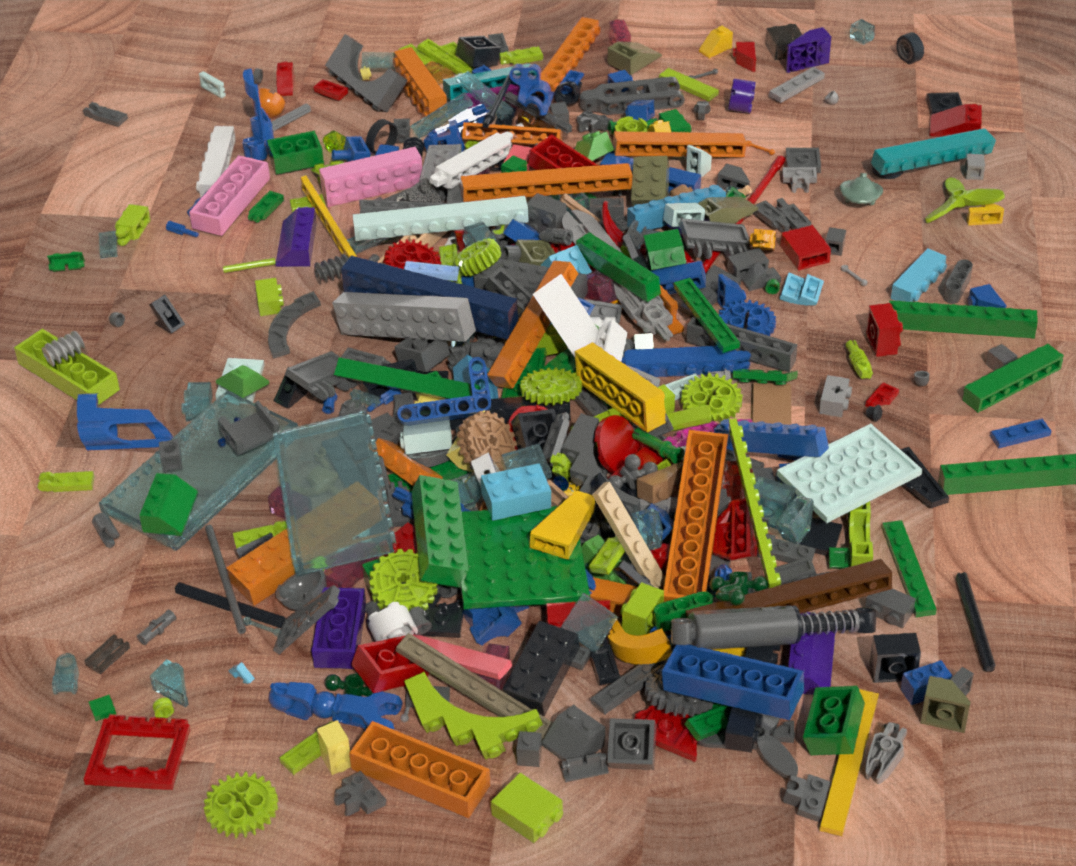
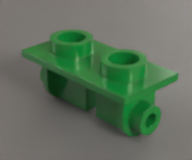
M82 252L55 253L47 256L50 263L48 264L49 271H65V265H68L69 270L85 267V258Z

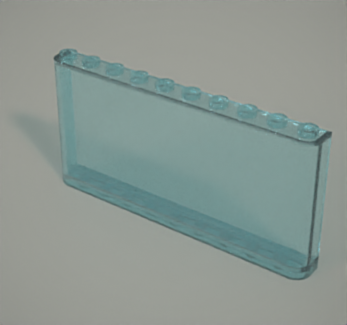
M227 390L171 439L179 440L183 469L163 472L160 451H157L99 502L100 510L102 513H107L111 518L176 551L296 441L299 434L298 423L269 410L271 417L276 418L279 423V437L237 455L219 432L218 418L225 416L232 424L256 413V405ZM156 473L177 475L198 490V495L182 536L142 531L139 514Z
M365 411L273 432L290 551L296 575L394 552L393 544L396 543L394 531H390L394 529L391 517L387 518L391 513L388 503L385 504V502H388L386 491L382 490L385 489L383 477H379L383 475L381 466L376 464L380 463L378 451H374L377 450L375 438H373L375 437L373 427L369 426L372 425L370 413L366 414Z

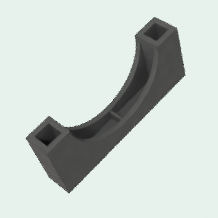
M344 34L325 64L330 69L328 72L334 76L338 75V80L347 83L346 86L348 88L355 89V93L360 97L364 96L363 100L369 104L373 103V108L378 111L382 109L388 112L408 80L396 71L388 68L376 80L363 81L358 71V59L363 45Z

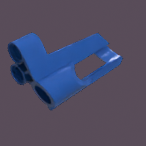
M515 64L509 76L513 82L520 86L517 101L526 108L528 104L533 103L539 108V115H547L554 92L551 91L547 82L541 80V68L537 64H531L528 67ZM514 70L520 71L521 75H515ZM534 70L537 75L532 76L529 71ZM535 92H542L544 97L538 96Z
M250 68L243 71V80L246 93L253 99L255 116L250 118L252 137L243 139V151L245 157L264 160L268 156L267 140L274 139L271 120L261 107L258 86L254 84L253 72Z
M98 393L78 394L77 429L86 450L159 447V442L174 440L170 431L155 418L149 409L98 407ZM143 423L152 431L155 439L124 440L118 438L117 424Z

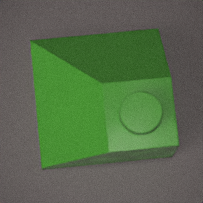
M241 365L218 378L216 383L244 398L268 385L269 380L247 366Z

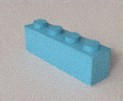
M927 249L892 285L891 299L907 302L918 301L920 295L928 290L932 282L935 283L938 276L945 272L947 268L946 256Z

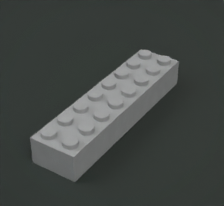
M343 292L332 302L341 334L465 342L476 331L468 298Z

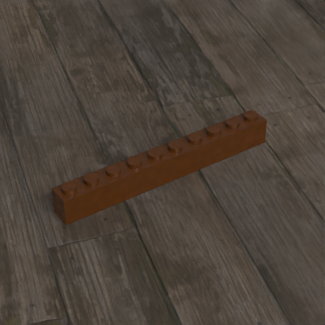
M882 559L746 594L744 595V602L738 606L732 605L730 602L720 601L686 610V618H689L692 611L792 605L796 606L800 614L891 590L892 571Z

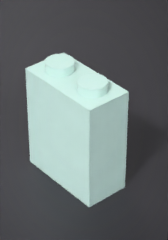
M449 420L404 426V431L400 432L401 449H405L406 454L450 449L452 446Z

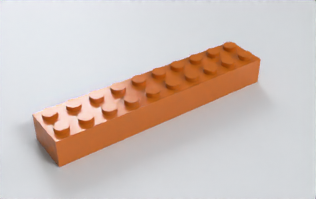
M697 430L688 431L664 585V602L702 591L707 592L727 453L728 434Z

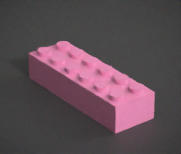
M411 147L320 168L321 189L327 207L418 185L420 184L419 179L422 172V157L416 147Z
M238 155L189 212L192 228L222 236L270 179L268 162Z

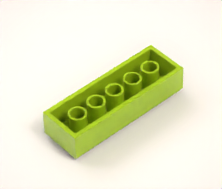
M44 329L39 330L14 347L19 365L76 400L78 394L98 393L99 405L120 390L117 374L82 352L78 354L74 351V357L67 354L68 360H64L61 357L62 363L60 364L54 360L55 366L52 367L45 359L42 347L47 343L51 344L53 340L57 341L58 338Z

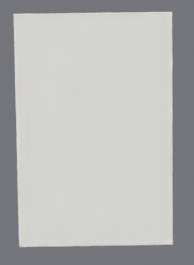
M562 274L533 294L574 357V351L592 342L596 343L599 330Z

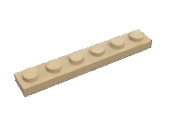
M604 482L592 494L637 572L647 577L651 582L650 584L655 588L662 590L665 585L663 572L610 482Z

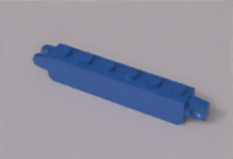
M718 346L631 349L624 352L621 362L626 364V366L629 365L654 377L690 376L695 373L697 375H708V371H725V369L730 370V374H733V370L749 368L750 362L748 360H750L751 354L748 351H736V349L723 353Z

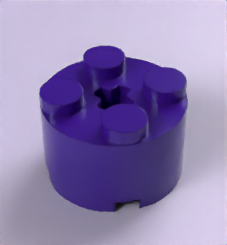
M734 78L728 110L751 113L756 82Z

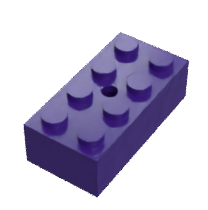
M324 587L322 593L330 587ZM339 588L337 605L317 621L312 647L314 668L354 669L351 664L357 647L361 644L365 618L366 597L364 588Z

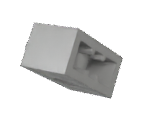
M827 375L819 414L842 417L843 411L848 409L849 399L847 398H850L852 393V387L849 386L850 379Z

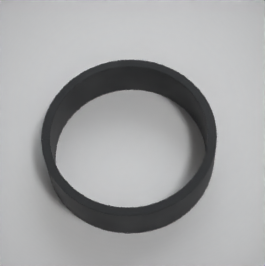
M386 119L376 121L366 136V145L369 151L375 155L377 151L374 149V141L379 130L385 125H389L390 131L384 145L394 146L397 141V127Z

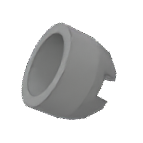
M834 90L825 97V101L831 105L836 104L839 100V96Z

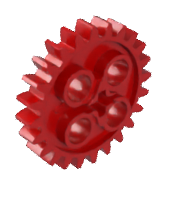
M406 239L405 243L399 240L398 244L394 242L393 246L388 247V251L386 250L384 256V263L386 265L404 269L406 261L442 264L438 252H433L434 247L428 248V243L422 245L421 240L416 243L415 239L412 242H409L408 239Z

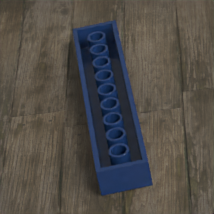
M350 256L341 268L344 292L468 298L476 331L507 340L518 322L517 298L355 256Z

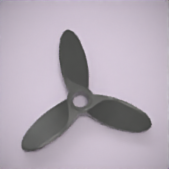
M761 714L763 715L762 728L757 729V731H760L758 744H754L753 749L757 750L762 760L782 777L789 779L792 775L797 776L798 765L795 759L780 741L771 736L781 718ZM726 731L699 740L698 744L709 748H725Z

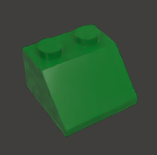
M678 229L643 235L650 270L686 264L684 248Z

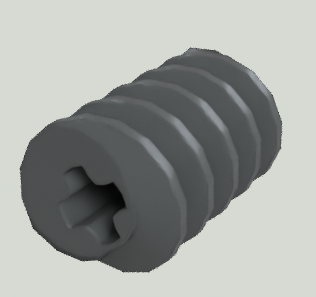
M342 254L340 257L335 256L334 260L329 258L327 262L323 260L321 264L315 263L314 274L318 284L321 285V279L327 283L328 277L333 281L334 275L340 279L341 268L349 258Z

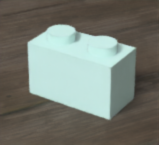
M697 203L665 204L663 220L672 227H678L681 219L704 221L705 209Z

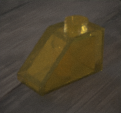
M430 61L425 65L439 85L443 83V79H448L455 75L453 71L434 61Z

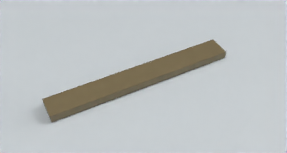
M410 633L396 647V652L500 717L520 715L532 711L526 705ZM539 714L543 725L534 732L542 733L543 741L553 722Z

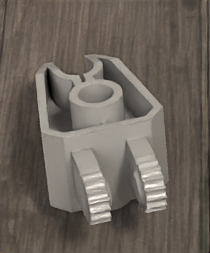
M891 722L888 723L883 733L874 734L867 757L866 779L869 780L874 770L880 768L876 778L877 784L886 780L904 757L902 743L907 734V729L902 727L895 739L890 736L895 725Z

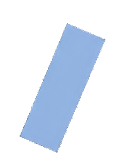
M406 261L404 267L405 270L451 281H457L459 274L458 266Z

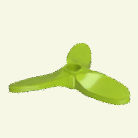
M950 177L945 181L947 192L950 195L949 199L931 212L925 220L926 223L932 222L956 207L962 208L965 206L996 203L1003 200L1005 194L999 189L978 188L965 190L963 184L958 179Z

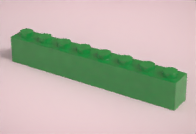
M889 300L893 309L897 311V318L899 322H902L903 330L1035 339L1038 324L1037 310Z
M1076 454L940 465L938 483L947 495L1076 484Z

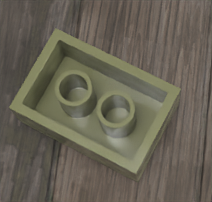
M667 156L634 157L631 195L633 207L637 204H645L652 200L657 201L668 197L670 166Z

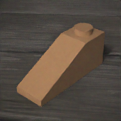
M684 462L676 463L637 478V497L653 504L668 499L680 486Z

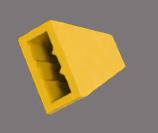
M576 490L531 531L530 548L568 560L595 510L593 495Z

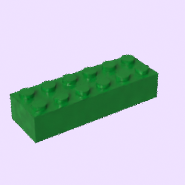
M419 475L412 490L420 579L425 582L461 587V581L465 580L469 568L458 482Z

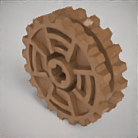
M480 411L463 420V424L459 426L461 430L457 432V437L459 438L457 445L461 448L459 453L464 456L463 461L470 464L469 468L471 470H474L471 461L487 453L490 454L500 471L510 468L512 466L511 463L515 461L514 455L517 454L515 449L517 442L513 440L514 432H510V425L504 423V418H498L495 412L491 414L490 411ZM486 470L484 473L490 474V470Z

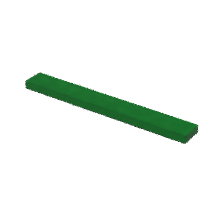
M340 357L334 375L340 378L443 399L472 396L470 383ZM475 385V388L480 390V386Z

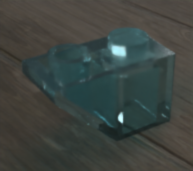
M188 382L187 390H184L185 403L181 405L182 414H185L186 422L192 421L211 409L213 399L211 382Z

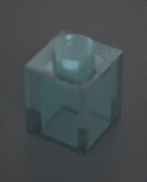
M860 19L851 24L850 38L865 45L874 39L875 26Z

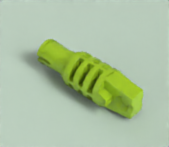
M849 340L845 346L850 353L849 359L861 379H870L873 371L865 352L858 347L855 340L853 342Z

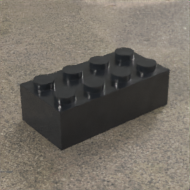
M539 621L510 674L503 692L530 709H537L538 714L545 717L580 648L578 633Z

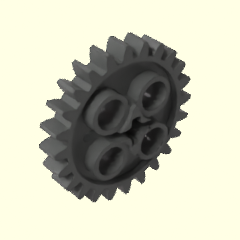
M659 671V674L653 673L652 677L649 676L648 681H646L645 696H647V701H652V706L658 705L657 710L665 709L666 714L673 712L674 716L681 714L685 718L686 714H689L691 717H694L695 713L699 715L702 712H707L709 709L712 710L714 702L665 691L663 689L662 671Z

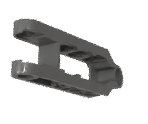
M663 77L600 84L594 90H585L581 93L580 107L586 111L614 115L626 113V108L628 107L625 105L635 100H654V109L660 110L678 108L684 104L685 99L683 93L679 91L680 85L677 78ZM670 83H675L673 87H667ZM640 86H643V87H644V88H643L642 90H640V91L636 90V89H637L638 87H640ZM623 88H628L626 92H621ZM607 90H613L610 94L605 93ZM680 97L678 101H673L674 98ZM612 104H617L615 108H610Z

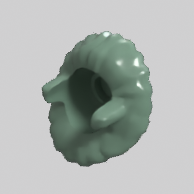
M860 173V177L844 181L840 185V191L845 197V202L848 203L849 201L858 204L870 203L871 206L883 194L882 186L867 178L866 173Z

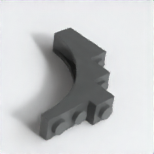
M581 413L562 445V454H565L570 462L573 463L570 469L571 482L582 486L580 492L592 495L590 483L601 472L593 455L595 433L599 419ZM611 483L618 497L630 513L638 518L641 512L640 499L626 494Z

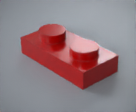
M322 79L313 86L314 92L338 101L348 94L347 87Z

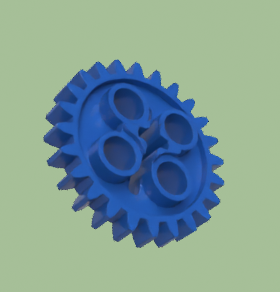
M742 299L741 303L734 301V305L728 303V307L723 306V310H719V316L726 324L744 329L746 313L749 312L747 330L770 336L776 328L774 311H770V307L765 308L764 303L758 305V301L751 303V300H749L748 303H745Z

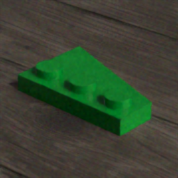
M757 369L733 370V378H739V382H750V379H755L757 383H768L769 380L775 381V384L785 385L786 382L797 379L798 371L782 374L781 370L767 372Z

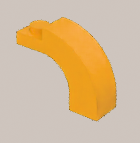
M617 618L608 621L611 628L608 630V640L613 654L620 660L631 664H652L669 659L671 656V645L662 628L646 635L635 636L626 633Z

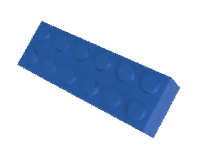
M689 644L676 645L662 670L663 689L665 691L786 720L791 719L804 692V671L711 649L697 648Z

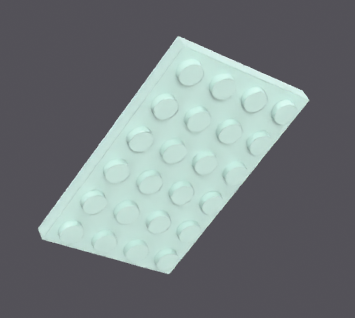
M872 424L829 444V449L821 457L804 456L777 470V476L826 523L922 474V469Z

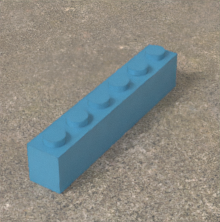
M711 185L704 189H696L692 192L680 193L679 195L668 196L661 200H652L649 203L634 205V207L627 208V226L630 227L634 220L639 221L637 227L639 232H642L645 226L647 229L667 226V223L663 220L665 204L698 203L708 197H726V192L718 185Z

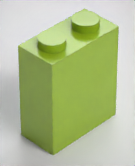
M519 773L491 801L492 816L535 843L540 837L542 838L546 835L549 827L554 822L557 823L562 818L563 800L522 773Z

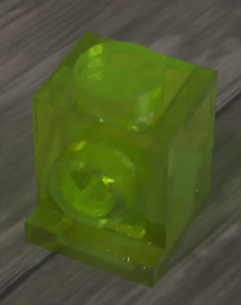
M334 130L326 134L323 138L326 150L330 152L332 150H344L346 137Z

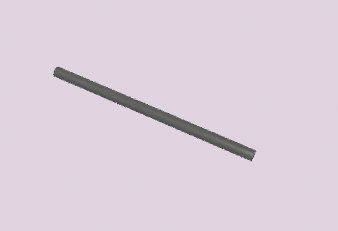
M206 525V534L239 634H243L246 632V628L213 526Z

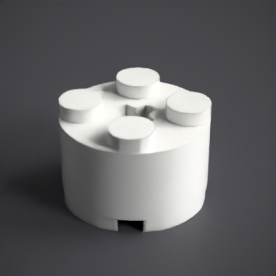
M399 602L390 603L387 608L380 612H374L368 617L370 621L369 629L375 641L400 637L408 633L412 635L414 632L416 635L418 633V629L407 607L400 605Z

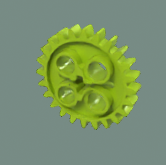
M547 368L545 371L540 369V372L533 371V374L528 373L527 377H523V380H521L520 388L522 397H525L526 400L531 399V403L537 401L538 405L542 402L545 405H548V403L555 405L556 402L563 404L562 401L570 402L569 399H575V396H579V392H582V380H580V376H577L576 373H571V370L565 372L564 368L561 370Z
M708 373V377L701 374V378L694 376V381L688 380V385H684L681 403H683L682 408L687 410L708 405L709 402L711 421L721 422L723 419H730V416L735 418L736 413L740 412L743 394H741V388H737V383L732 384V379L725 380V375L719 378L718 373L714 377H712L711 373Z
M238 772L235 773V778L227 775V781L224 782L219 779V786L212 785L213 792H207L208 799H204V813L207 823H210L212 829L217 828L218 834L225 831L226 837L234 833L235 838H237L239 833H243V836L246 838L247 833L250 831L253 835H256L255 829L259 828L263 831V824L270 825V817L275 818V810H278V797L275 787L271 786V781L265 782L264 776L257 779L256 773L251 777H248L247 772L244 773L243 777H240Z

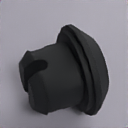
M880 405L867 408L866 415L868 418H873V421L876 422L882 417L883 411Z

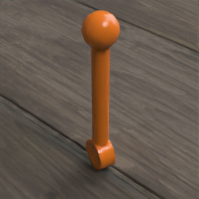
M746 141V147L751 146L768 152L770 155L775 154L774 149H767L753 144L751 141Z

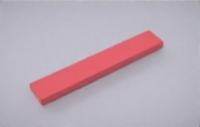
M413 634L419 640L471 672L500 680L512 667V663L508 659Z

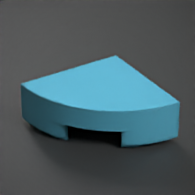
M242 662L229 669L231 675L235 678L239 676L243 679V683L249 684L255 679Z

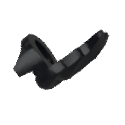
M572 81L559 84L554 91L555 101L557 103L560 101L565 102L567 106L575 104L581 95L580 88L582 82H579L578 85ZM569 86L573 92L564 95L561 92V88Z

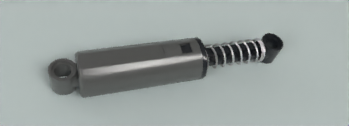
M794 605L692 611L688 619L677 618L671 620V643L677 645L690 644L697 648L725 649L798 644L805 633L812 635L813 632H816L818 635L821 632L828 634L829 631H832L834 634L837 631L844 633L845 630H848L850 633L876 632V609L861 607L849 612L844 610L841 613L839 610H836L834 613L828 611L825 614L823 611H820L818 614L811 612L810 615L807 612L801 615L799 609Z

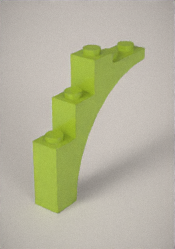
M425 672L405 680L426 733L438 731L442 726L446 725L456 746L468 744L472 739L476 738L485 759L500 756L502 752L506 751L503 743L516 740L519 737V731L534 732L543 725L537 709L507 717H485L466 712L444 699L431 685Z

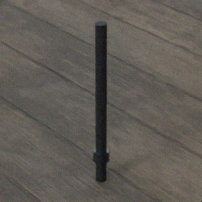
M509 75L506 77L490 111L484 117L483 127L486 129L494 121L495 114L512 82Z

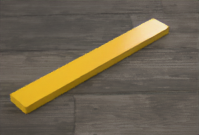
M306 175L300 178L302 191L312 207L315 208V212L341 254H345L348 258L350 256L357 257Z
M861 689L859 690L865 706L854 753L839 755L820 826L821 832L843 836L879 697L878 693Z

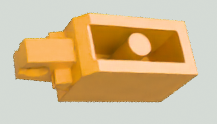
M754 229V233L750 234V245H753V249L760 248L761 250L775 251L776 231Z

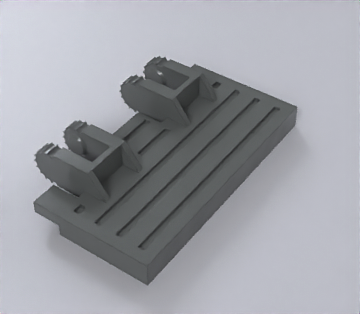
M681 219L679 222L687 248H692L696 258H701L703 251L705 258L710 259L712 250L724 251L728 260V256L751 250L749 236L745 226L742 224Z
M332 351L291 366L285 372L287 377L317 398H320V400H326L328 397L335 396L336 391L332 387L334 385L344 391L355 388L357 385L355 380L340 378L334 375L340 356Z

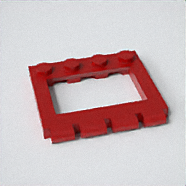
M110 714L108 719L103 720L83 778L84 784L173 790L191 730L188 719L172 718L169 723V719L163 717H150L149 721H147L146 716L129 715L128 720H126V715ZM112 735L174 739L166 767L156 771L149 770L148 767L128 769L126 766L120 765L106 768L103 762Z

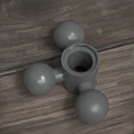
M630 454L625 458V466L620 471L622 477L612 475L608 480L618 489H621L623 483H627L631 489H637V478L658 471V467L654 462H646L642 469L639 470L640 458L635 454Z

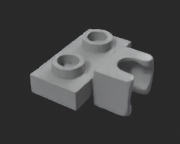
M816 167L782 168L783 183H791L792 193H796L798 188H802L805 193H808L809 183H817Z

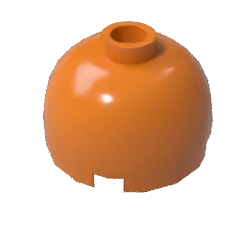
M260 88L258 92L261 107L269 119L278 117L285 107V100L276 92L274 94L270 93V89Z

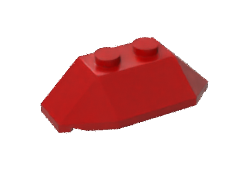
M746 498L732 500L728 504V508L717 519L713 554L715 556L729 560L757 556V543Z

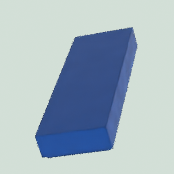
M1042 418L990 431V437L999 449L1051 436L1052 431Z

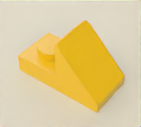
M994 203L982 205L981 207H971L968 209L967 224L968 226L1002 224L1004 208Z

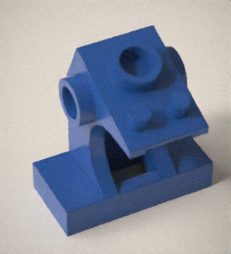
M456 119L449 121V131L437 134L435 129L428 133L427 137L423 140L425 149L428 150L429 145H439L440 140L446 139L448 145L461 144V152L465 151Z

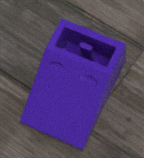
M824 27L809 30L788 45L786 73L829 63L832 36Z

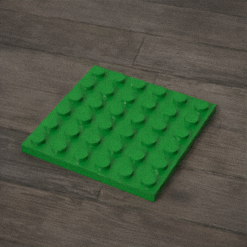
M551 506L549 509L493 521L488 510L462 512L469 568L465 580L461 581L464 609L590 601L580 539L568 560L530 548L531 531L559 506Z

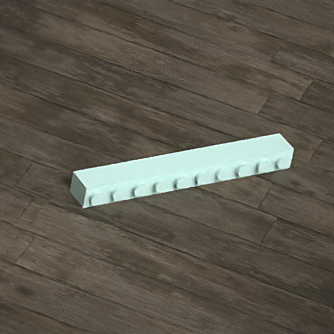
M525 196L353 214L356 241L507 225L512 219L522 223L528 222V206Z

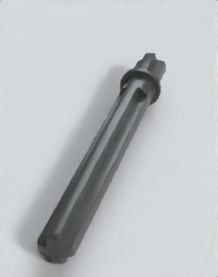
M511 92L505 94L507 102L550 124L554 129H561L566 134L572 132V125L565 122L563 118H557L548 112L547 115H539L540 111L537 106L530 103L526 108L517 101V95Z

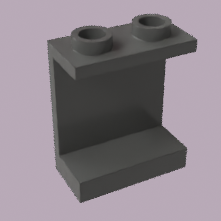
M259 400L255 402L256 413L231 424L225 416L218 418L219 432L237 455L279 437V423L277 419L271 417L266 406L263 407Z

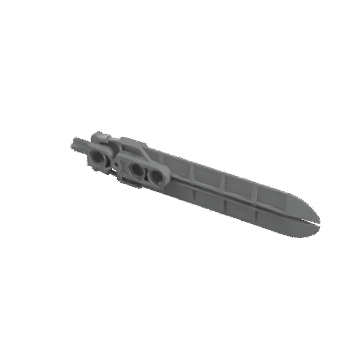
M571 210L576 220L568 211L564 214L562 218L563 229H569L573 232V242L575 245H577V239L590 232L621 252L597 220L590 214L580 210ZM594 268L620 301L624 311L631 319L637 321L643 332H649L653 335L659 333L663 340L666 341L673 337V333L667 327L673 323V316L665 309L664 302L659 295L646 302Z

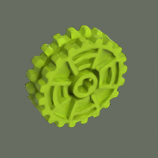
M398 549L397 553L390 551L387 557L381 556L379 558L380 563L373 565L375 571L370 572L371 580L369 581L370 591L373 594L372 599L374 602H378L377 607L383 609L387 608L390 603L399 602L400 605L407 607L408 611L414 607H420L426 611L428 603H433L435 600L433 595H437L438 584L421 581L418 552L414 554L412 549H408L407 552Z

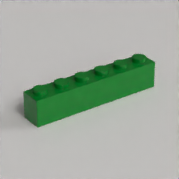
M589 232L576 240V244L588 264L641 299L649 302L661 294L659 276Z
M1050 344L1038 347L1021 358L1011 361L994 372L967 384L964 387L962 401L979 413L1061 370L1064 355Z

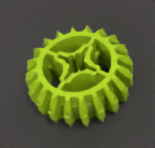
M483 239L462 249V252L458 253V256L455 257L454 263L455 266L459 267L461 275L472 276L481 271L483 272L485 269H489L490 266L499 260L502 252L494 239Z

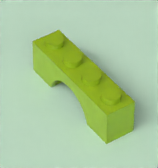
M870 501L848 512L850 567L873 561V542H870Z

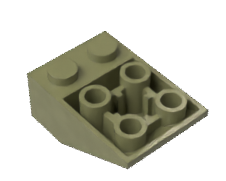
M618 41L608 47V64L621 71L626 70L629 75L634 74L662 56L661 53L637 42Z
M708 197L697 203L705 209L704 221L735 224L740 219L750 216L758 210L757 206L744 197Z

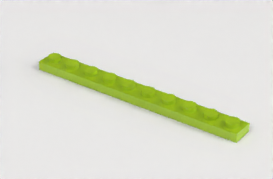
M737 418L729 419V434L769 589L781 585L780 574L775 573L774 568H777L775 555L771 556L770 553L772 551L771 539L766 537V534H768L767 523L762 522V517H764L762 505L758 506L757 501H760L759 491L754 489L753 486L756 485L754 473H750L749 470L752 469L750 457H746L745 454L748 453L746 441H742V437H744L742 425L738 426Z

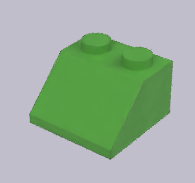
M596 131L582 136V140L577 142L575 150L593 161L613 151L614 148L607 131L602 133Z

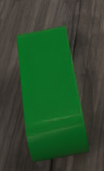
M702 591L656 605L654 608L656 629L662 628L664 632L670 631L672 619L686 618V610L712 604V595L709 592Z

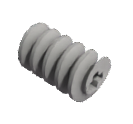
M72 331L71 334L64 335V338L60 337L57 341L53 340L51 344H45L42 347V352L47 362L54 367V360L60 364L62 363L61 357L64 360H68L67 354L71 357L75 356L74 351L81 354L80 348L84 349L85 345L81 336L76 331Z

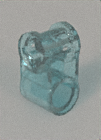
M70 653L62 654L56 660L55 673L52 680L54 695L59 694V692H72V694H76L78 691L79 669L74 655Z

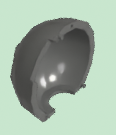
M319 567L297 569L294 575L289 577L282 585L279 584L276 589V598L285 607L297 611L320 595L324 587H327L324 571Z

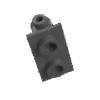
M601 752L586 755V760L584 761L582 757L567 758L560 765L565 782L609 773L606 764V753L601 754Z

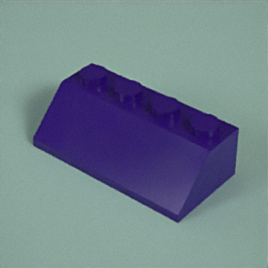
M297 208L282 222L275 263L276 267H310L317 226L315 208Z
M829 631L828 634L821 632L820 635L816 632H813L812 635L805 633L798 644H791L789 668L804 671L803 694L814 695L815 688L831 687L835 634L832 631Z

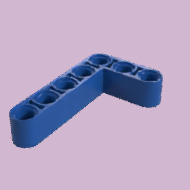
M475 357L469 362L472 396L401 406L397 412L399 422L404 426L467 418L483 410L490 411L491 397L485 361L480 357ZM475 364H480L482 366V369L480 371H474L472 369V366ZM481 382L485 385V388L478 390L475 388V384ZM480 401H485L488 403V406L481 409L477 404ZM460 404H467L469 406L467 411H460L458 407ZM447 406L450 411L447 414H442L439 412L440 408ZM423 409L431 411L427 417H423L420 412ZM404 412H410L412 414V416L409 419H403L401 417L402 413Z

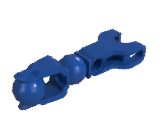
M301 682L272 683L268 697L272 705L271 707L285 712L287 715L308 720L314 713L315 716L322 719L332 717L333 721L338 720V722L361 727L364 732L372 721L395 730L393 723L382 718V716L398 714L403 705L401 698L391 693L377 692L369 697L349 694L341 695L338 693L337 697H335L333 693L328 691L317 693L314 685Z

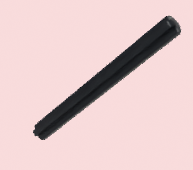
M959 572L957 573L956 581L981 663L985 672H992L995 670L996 664L967 573Z
M178 582L175 586L176 594L231 612L227 597L182 582ZM237 601L242 616L281 628L285 621L284 616Z

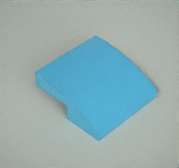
M788 273L779 299L800 305H816L824 280L809 274L804 279Z

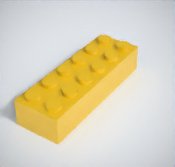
M593 342L574 351L577 376H580L582 385L647 433L666 423L665 395L660 388Z

